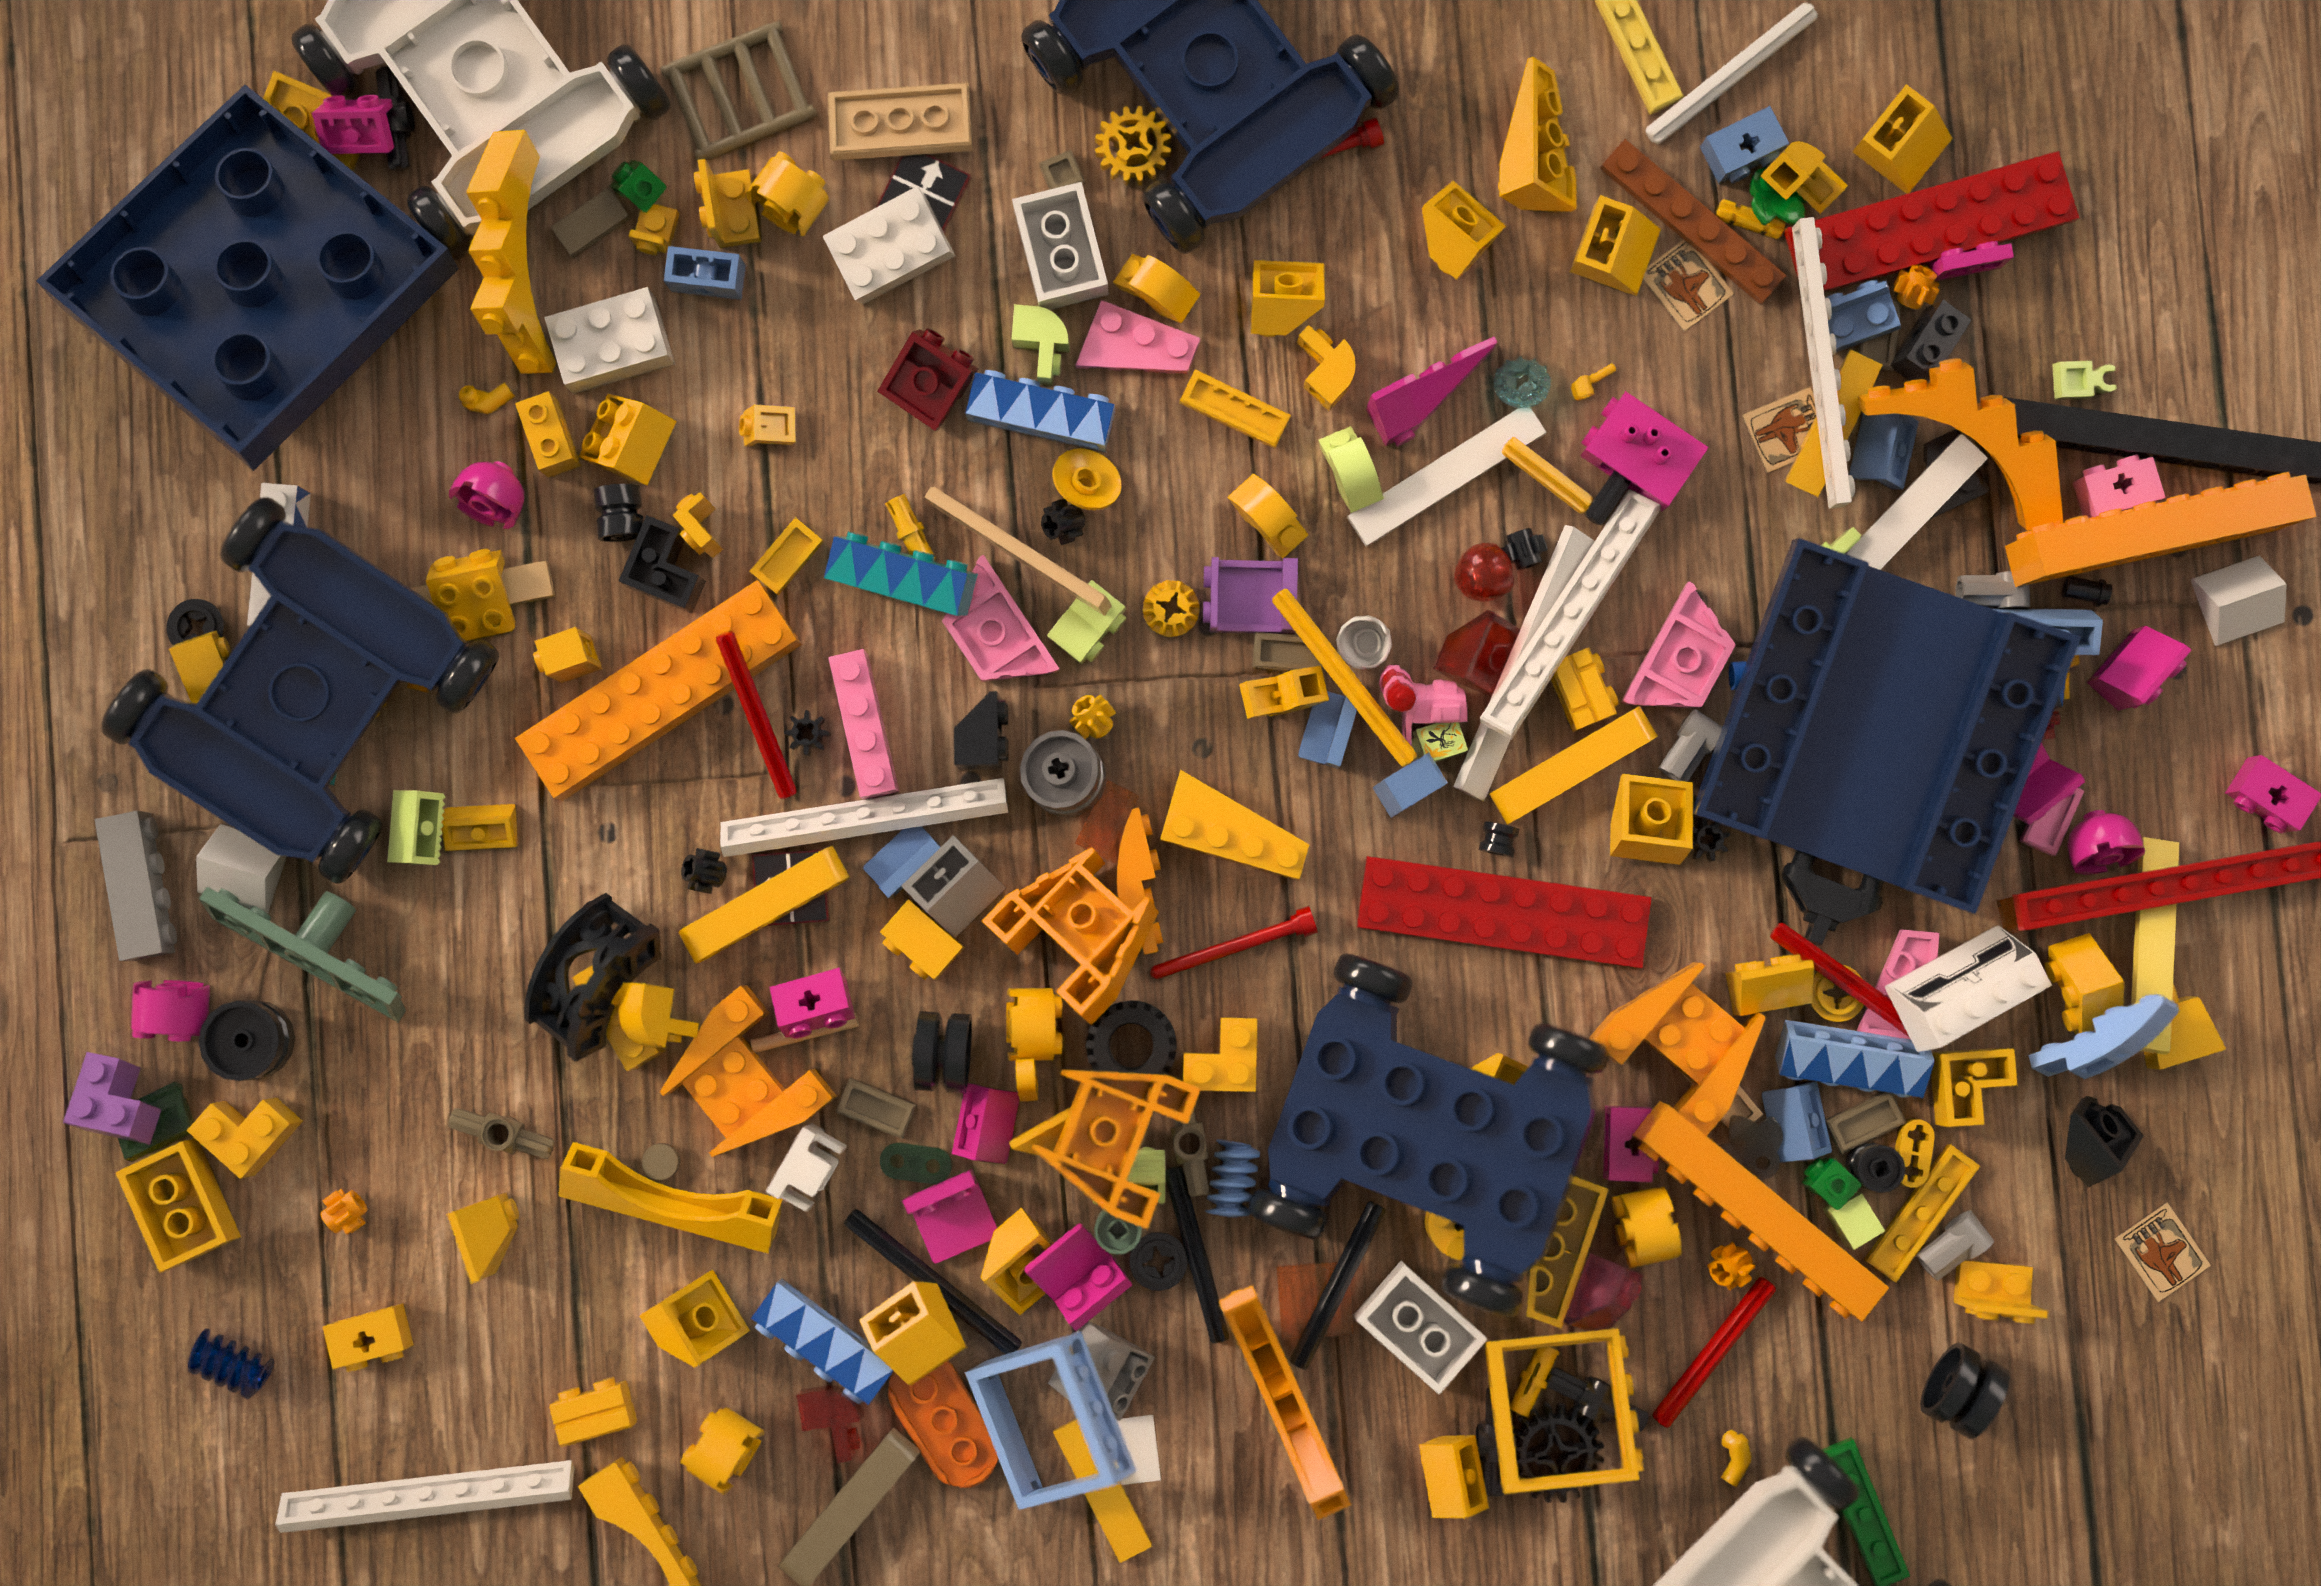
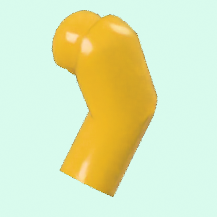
M503 382L491 392L477 390L472 385H466L460 389L458 397L462 401V405L469 411L491 414L514 398L515 395L508 385Z
M1729 1430L1723 1435L1721 1443L1723 1447L1729 1449L1731 1460L1721 1478L1737 1487L1751 1464L1752 1456L1748 1439L1742 1433L1738 1434L1734 1430Z

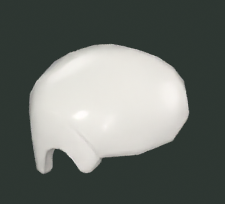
M1369 615L1355 616L1342 625L1336 638L1337 651L1342 659L1352 667L1362 670L1376 668L1387 659L1392 647L1389 629L1382 621Z

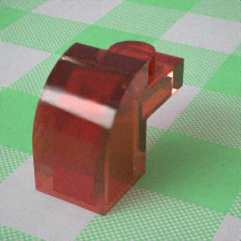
M825 1385L802 1389L796 1395L802 1432L831 1427L837 1463L852 1461L856 1455L855 1450L860 1449V1437L857 1427L852 1428L851 1423L860 1422L864 1417L861 1405L849 1399L843 1393L844 1388Z

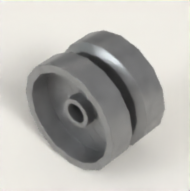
M1064 730L1047 732L1035 739L1024 752L1020 765L1021 782L1028 795L1048 813L1061 817L1079 816L1093 808L1102 797L1107 781L1105 765L1091 744L1080 735ZM1064 771L1066 776L1060 779V774Z

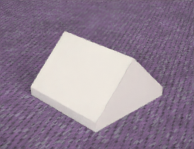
M2260 556L2190 579L2215 646L2285 622L2287 584Z
M220 824L196 856L197 891L202 894L206 887L216 892L223 888L240 899L238 904L251 909L252 906H255L268 914L287 856L276 855L239 830Z

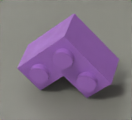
M87 1052L63 1123L85 1131L150 1145L161 1109L131 1099L141 1069L140 1067L118 1058Z

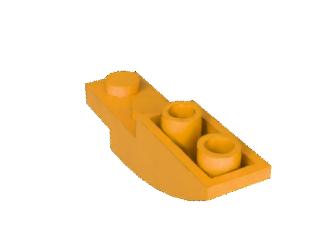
M1139 807L1131 810L1125 825L1117 863L1118 899L1131 911L1145 897L1155 906L1151 887L1143 889L1142 882L1156 879L1154 871L1161 870L1157 850H1149L1146 836L1153 835L1148 814L1141 815ZM1159 922L1153 923L1142 946L1144 955L1158 952L1157 944L1164 943Z

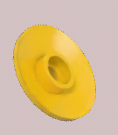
M1072 449L1060 455L1054 464L1052 471L1054 485L1061 496L1071 504L1086 510H1101L1109 507L1117 500L1121 491V478L1113 463L1102 454L1089 449Z

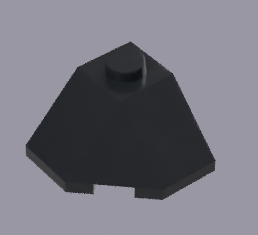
M2085 1096L2070 1115L2065 1160L2068 1162L2071 1171L2077 1177H2080L2089 1188L2123 1171L2144 1135L2121 1107L2113 1104L2105 1107L2099 1105L2096 1098Z

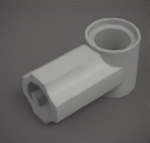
M2011 571L1999 572L1996 575H1961L1957 577L1955 586L1956 597L1985 607H1997V609L2030 608V585L2015 587Z
M1694 709L1682 724L1677 733L1678 739L1658 769L1673 780L1688 782L1705 754L1708 755L1716 746L1722 726L1697 709Z
M1971 1210L1963 1212L1951 1220L1945 1227L1946 1232L1916 1255L1923 1268L1937 1281L1964 1260L1981 1255L1994 1243V1239Z

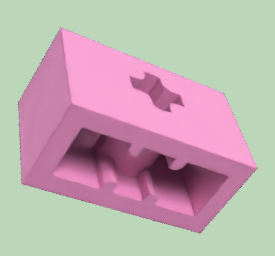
M2133 455L2116 461L2118 467L2106 470L2104 464L2082 471L2084 477L2073 482L2082 515L2092 518L2108 510L2121 508L2122 511L2133 509V506L2141 503L2157 502L2166 498L2153 457L2140 460L2138 455ZM2113 483L2116 485L2121 484L2122 490H2115Z

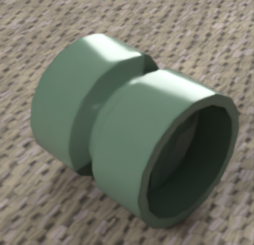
M1103 1209L1098 1214L1094 1228L1095 1238L1099 1246L1113 1254H1125L1134 1249L1139 1243L1142 1234L1141 1226L1115 1217Z

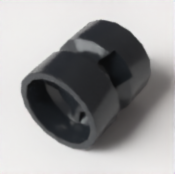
M611 484L595 488L593 490L595 510L601 513V516L596 520L598 540L603 542L636 540L644 522L643 516L637 513V510L642 507L640 486L636 484Z
M1866 1142L1851 1149L1846 1157V1170L1861 1183L1862 1188L1879 1193L1890 1192L1897 1188L1904 1179V1160L1899 1152L1892 1147Z

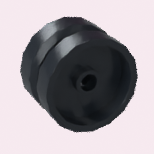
M241 1000L222 1004L209 1014L201 1027L199 1037L201 1057L209 1069L223 1079L234 1081L254 1080L272 1076L285 1066L293 1053L295 1042L292 1022L285 1012L270 1002L258 1000Z
M919 1011L912 1049L914 1090L934 1091L938 1086L940 1069H943V1084L947 1092H967L972 1046L971 1014L952 1013L948 1018L946 1034L943 1035V1021L940 1013Z
M1960 1342L1953 1344L1937 1361L1926 1381L1920 1401L1921 1412L1940 1423L1949 1420L1951 1429L1970 1440L1977 1438L1995 1419L2005 1400L2010 1382L2009 1370L1990 1359L1981 1361L1980 1353Z

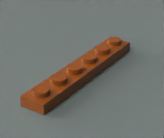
M1626 139L1621 142L1600 167L1605 174L1760 305L1787 276Z

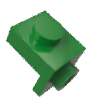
M632 159L629 163L624 161L616 168L612 174L614 181L609 185L619 196L629 199L643 212H647L667 188L666 184L642 162Z
M1824 1157L1823 1160L1818 1158L1813 1161L1804 1172L1807 1177L1801 1182L1811 1193L1821 1196L1835 1210H1840L1861 1187V1183L1836 1159Z

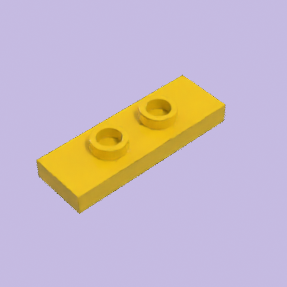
M1196 369L1179 402L1274 449L1291 418L1290 414Z

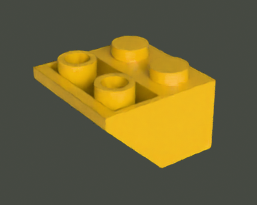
M1906 84L1852 152L1908 194L1953 138L1936 107Z
M1600 195L1592 209L1570 272L1637 296L1661 229L1636 208Z
M607 393L605 400L598 406L597 417L590 432L583 439L582 450L578 458L627 480L647 486L677 421L645 403Z
M1790 954L1770 958L1771 965L1766 966L1764 961L1734 964L1736 971L1725 973L1733 1015L1743 1016L1812 1003L1813 960H1801L1800 954Z
M912 1282L859 1320L873 1352L908 1385H913L967 1348L937 1283Z

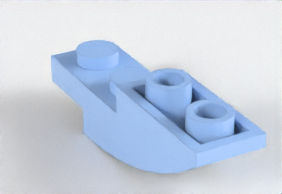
M2153 994L2139 999V1003L2128 1007L2117 1006L2109 1008L2104 1012L2105 1015L2093 1018L2096 1032H2082L2075 1035L2074 1040L2062 1044H2046L2041 1047V1051L2030 1054L2031 1068L2047 1077L2068 1070L2083 1079L2105 1072L2138 1053L2153 1041L2179 1012L2178 1005L2162 995Z

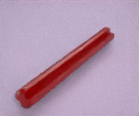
M733 631L722 633L716 637L717 645L778 797L780 799L791 797L796 794L797 789Z
M1779 923L1776 925L1770 935L1773 941L1793 955L1800 954L1801 960H1813L1814 970L1909 1037L1890 998L1786 924Z
M1764 1277L1757 1279L1655 1409L1652 1417L1663 1427L1669 1428L1776 1292V1287Z

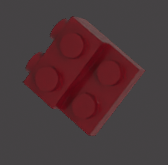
M926 328L925 332L921 329L912 331L877 392L934 431H937L941 428L956 401L962 398L978 368L972 364L974 358L969 353L959 348H956L953 352L943 345L945 338L941 334Z

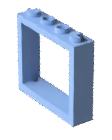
M1081 1331L988 1359L965 1372L1019 1510L1113 1486L1136 1472L1131 1455ZM1069 1346L1072 1347V1350L1074 1352L1073 1355H1071L1070 1350L1068 1348ZM1053 1357L1098 1473L1043 1488L998 1374ZM1115 1460L1117 1461L1119 1468L1115 1467Z

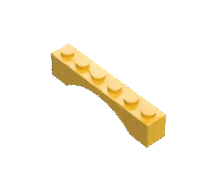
M572 1143L560 1168L559 1197L763 1253H769L779 1227L783 1199H777L776 1197L751 1190L728 1194H702L675 1189L638 1174L621 1163L608 1151L583 1144Z
M622 1456L585 1479L578 1486L597 1518L626 1530L649 1549L661 1565L670 1586H702L696 1577L698 1570L695 1563L688 1555L684 1557L677 1546L679 1539L676 1532L669 1524L664 1525L658 1515L660 1508L651 1493L645 1494L638 1482L641 1480L640 1474L632 1462H626Z

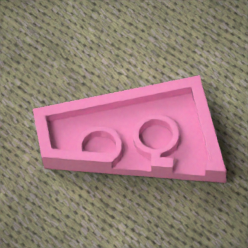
M1101 300L1075 366L1078 369H1089L1090 367L1119 371L1121 369L1144 370L1145 372L1187 374L1200 343V338Z
M1899 930L1875 988L1890 998L1884 986L1938 957L1939 933ZM1866 1007L1857 1031L1910 1039V1037Z

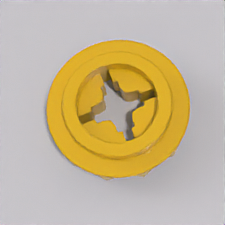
M1165 580L1154 585L1144 598L1143 615L1145 621L1159 635L1165 637L1181 636L1190 631L1198 620L1200 612L1198 598L1194 590L1182 581ZM1176 594L1178 595L1177 607L1186 612V615L1183 613H1173L1166 623L1164 622L1166 610L1157 602L1169 603Z
M1843 965V966H1845L1846 968H1848L1850 971H1852L1853 973H1855L1857 976H1859L1860 978H1862V977L1859 975V973L1856 972L1854 969H1852L1851 967H1848V966H1846V965ZM1817 972L1813 978V998L1810 1006L1821 1018L1833 1022H1843L1855 1017L1864 1005L1851 995L1840 997L1838 1003H1834L1833 997L1823 994V991L1833 989L1834 983Z

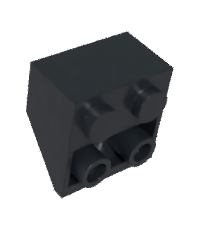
M990 691L954 727V765L959 770L1002 769V761H1009V742L1006 736H1002V725H1008V704H1006V700H1002L997 691Z

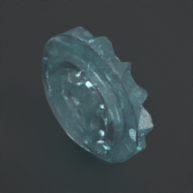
M1521 355L1514 361L1506 359L1504 365L1501 368H1497L1494 378V390L1497 396L1504 403L1517 408H1529L1541 403L1549 394L1551 387V377L1548 375L1547 367L1539 365L1535 358L1531 361L1524 360ZM1528 374V382L1523 383L1517 390V379H1521L1523 375Z

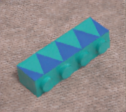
M848 531L846 537L834 536L824 575L825 579L955 616L968 615L978 576L977 573L967 571L968 564L947 559L945 565L935 562V555L919 550H914L913 555L900 552L901 545L887 541H881L880 546L867 543L868 536Z

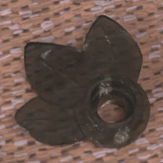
M1732 1115L1729 1122L1730 1143L1718 1146L1759 1180H1765L1775 1175L1780 1165L1777 1151L1783 1141V1133L1779 1123L1773 1116H1769L1758 1126L1746 1117ZM1761 1156L1767 1157L1768 1163L1765 1167H1756L1757 1158Z

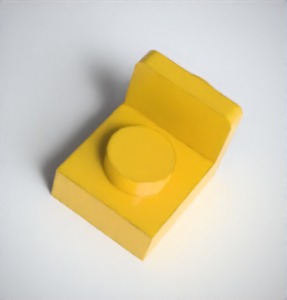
M653 204L647 212L640 210L636 229L630 230L628 237L640 252L649 255H657L658 251L667 253L668 246H671L680 213L676 209Z
M752 405L745 410L739 420L740 436H744V446L752 447L757 443L780 445L796 443L795 407Z

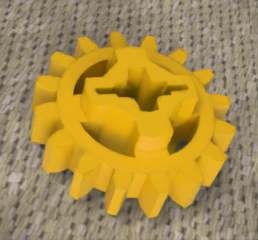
M1125 106L1123 108V116L1120 117L1112 111L1110 113L1112 123L1109 124L1102 121L1100 129L1104 134H1096L1095 143L1101 145L1095 149L1096 158H1104L1100 163L1102 171L1111 168V179L1115 180L1119 175H1122L1124 185H1128L1131 178H1136L1137 183L1143 185V176L1148 175L1152 180L1156 179L1155 168L1161 170L1166 168V162L1162 157L1167 158L1171 156V148L1164 146L1171 143V135L1162 134L1166 129V123L1161 121L1156 124V113L1154 111L1149 113L1147 117L1144 116L1141 106H1138L1135 114H1130L1129 108ZM1127 125H1136V126H1131V127H1126V128H1124V126H1127ZM1151 133L1155 137L1157 143L1156 150H1154L1153 146L1148 143L1149 135ZM1110 141L1119 149L1116 158L1110 152ZM1136 141L1139 142V148L1127 149V143L1133 145ZM1143 164L1138 167H1130L1132 165Z

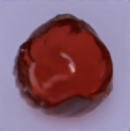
M1495 543L1476 544L1469 548L1458 560L1454 572V581L1459 591L1471 600L1479 602L1497 600L1509 593L1514 585L1511 560Z

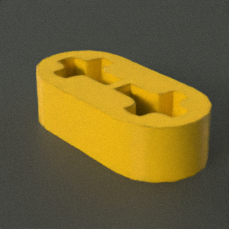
M1035 1058L1016 1059V1082L1020 1102L1038 1101L1039 1099Z
M1921 1119L1906 1120L1907 1123L1899 1127L1895 1150L1899 1152L1904 1160L1905 1167L1910 1165L1911 1157L1914 1155L1913 1167L1918 1169V1175H1912L1910 1181H1908V1175L1904 1174V1179L1900 1184L1909 1188H1917L1927 1181L1935 1133L1928 1122ZM1919 1125L1918 1129L1924 1133V1139L1917 1140L1915 1151H1913L1914 1140L1908 1137L1909 1130L1914 1131L1916 1126Z

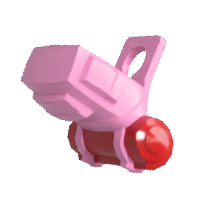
M1392 664L1386 666L1381 672L1379 685L1385 702L1393 710L1402 712V735L1411 746L1412 723L1467 722L1465 690L1458 687L1455 681L1438 679L1428 685L1413 683L1410 675L1404 669H1401L1399 665Z

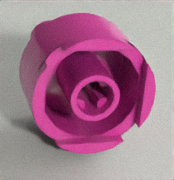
M152 980L134 983L131 1014L132 1037L148 1039L155 1038V1034H168L169 1041L182 1042L190 1041L191 1036H200L201 1027L209 1016L210 986L203 987L204 983L185 980H164V983L157 984L156 987H152Z

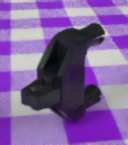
M1796 850L1792 862L1784 866L1782 878L1800 912L1804 913L1803 920L1809 922L1804 938L1816 946L1822 945L1827 931L1834 932L1838 924L1881 909L1883 901L1879 895L1884 884L1883 880L1864 874L1859 889H1852L1815 875L1812 868L1816 857Z

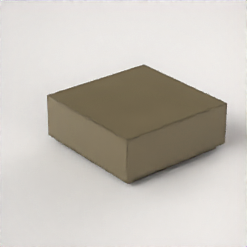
M1071 149L1039 163L1049 190L1082 182V186L1085 185V180Z

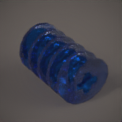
M206 1328L195 1341L188 1361L189 1373L193 1375L201 1373L202 1379L206 1381L214 1379L215 1385L219 1387L227 1385L228 1391L232 1393L240 1391L241 1397L245 1399L253 1397L268 1380L274 1368V1358H270L263 1366L261 1365L263 1353L257 1352L250 1360L248 1359L250 1347L244 1346L237 1354L235 1353L237 1341L231 1340L224 1348L222 1347L224 1335L218 1334L212 1341H209L211 1329Z

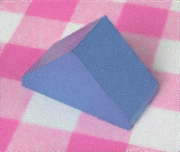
M1427 753L1372 788L1392 818L1448 782L1430 753Z

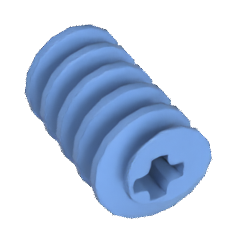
M1217 1139V1143L1226 1147L1224 1151L1214 1153V1157L1223 1161V1165L1212 1167V1171L1220 1175L1221 1179L1213 1180L1209 1183L1210 1186L1219 1191L1218 1194L1207 1196V1200L1216 1204V1208L1205 1210V1212L1233 1218L1251 1215L1249 1208L1242 1203L1251 1201L1253 1195L1244 1190V1188L1253 1187L1256 1184V1181L1247 1176V1174L1258 1171V1166L1250 1162L1249 1159L1260 1157V1151L1251 1147L1250 1144Z

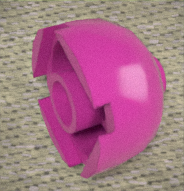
M499 461L471 464L459 473L449 490L450 499L455 495L459 500L456 507L461 512L491 527L495 524L494 520L505 523L502 529L513 527L520 516L524 504V489L520 481L513 474L511 467Z
M2095 810L2083 816L2084 820L2078 823L2071 831L2067 846L2069 860L2075 873L2082 875L2108 872L2106 865L2116 862L2119 863L2121 868L2133 863L2145 854L2144 842L2137 827L2125 816L2114 813L2106 814L2104 810Z

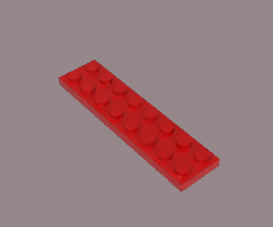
M2059 151L1815 220V228L1819 227L1822 233V248L1818 249L1820 263H1824L1827 270V282L1823 285L1824 293L1897 273L1900 270L1911 269L1912 265H1925L1935 262L1941 258V253L1951 249L1963 248V252L1974 251L1976 246L1986 242L1997 241L1999 244L2077 221L2080 217ZM1788 227L1784 231V235L1798 277L1792 227Z
M1366 856L1356 927L1642 968L1652 897Z

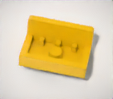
M701 492L695 496L689 494L676 506L678 511L672 516L684 528L679 534L699 555L706 552L713 559L723 548L702 526L701 522L713 513L716 508Z

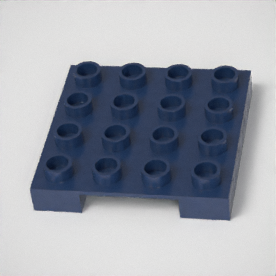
M1801 538L1793 539L1693 805V813L1976 914L2081 637L2012 612L2002 613L1868 566L1869 562Z

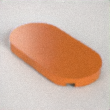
M948 1360L913 1385H908L893 1371L888 1386L890 1405L916 1447L921 1450L920 1453L933 1474L941 1482L960 1488H971L984 1482L993 1473L998 1462V1456L977 1402L954 1365Z

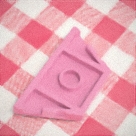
M980 556L972 571L977 573L978 576L968 615L955 616L946 613L942 622L981 681L986 682L1058 672L1060 670L985 556Z
M1687 582L1621 703L1625 705L1701 708L1736 644L1728 632L1721 628L1718 618L1711 608H1707L1696 592L1697 588L1693 583Z

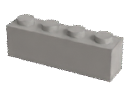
M133 811L94 819L119 961H137L175 953L174 944L177 942V933L174 925L169 920L168 909L171 906V899L168 890L163 886L161 874L164 873L165 866L161 854L157 853L155 839L158 837V826L155 819L151 817V813L143 811Z

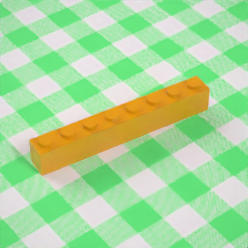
M1659 1101L1633 1133V1136L1641 1142L1638 1147L1641 1152L1654 1162L1661 1158L1669 1165L1665 1171L1682 1185L1686 1180L1696 1187L1693 1194L1709 1207L1715 1203L1724 1210L1720 1217L1737 1230L1741 1225L1751 1233L1747 1238L1763 1252L1770 1248L1778 1255L1775 1262L1791 1275L1795 1271L1799 1272L1805 1277L1802 1284L1816 1296L1820 1297L1824 1293L1833 1300L1829 1307L1847 1320L1851 1315L1863 1322L1889 1289L1886 1284L1671 1106Z

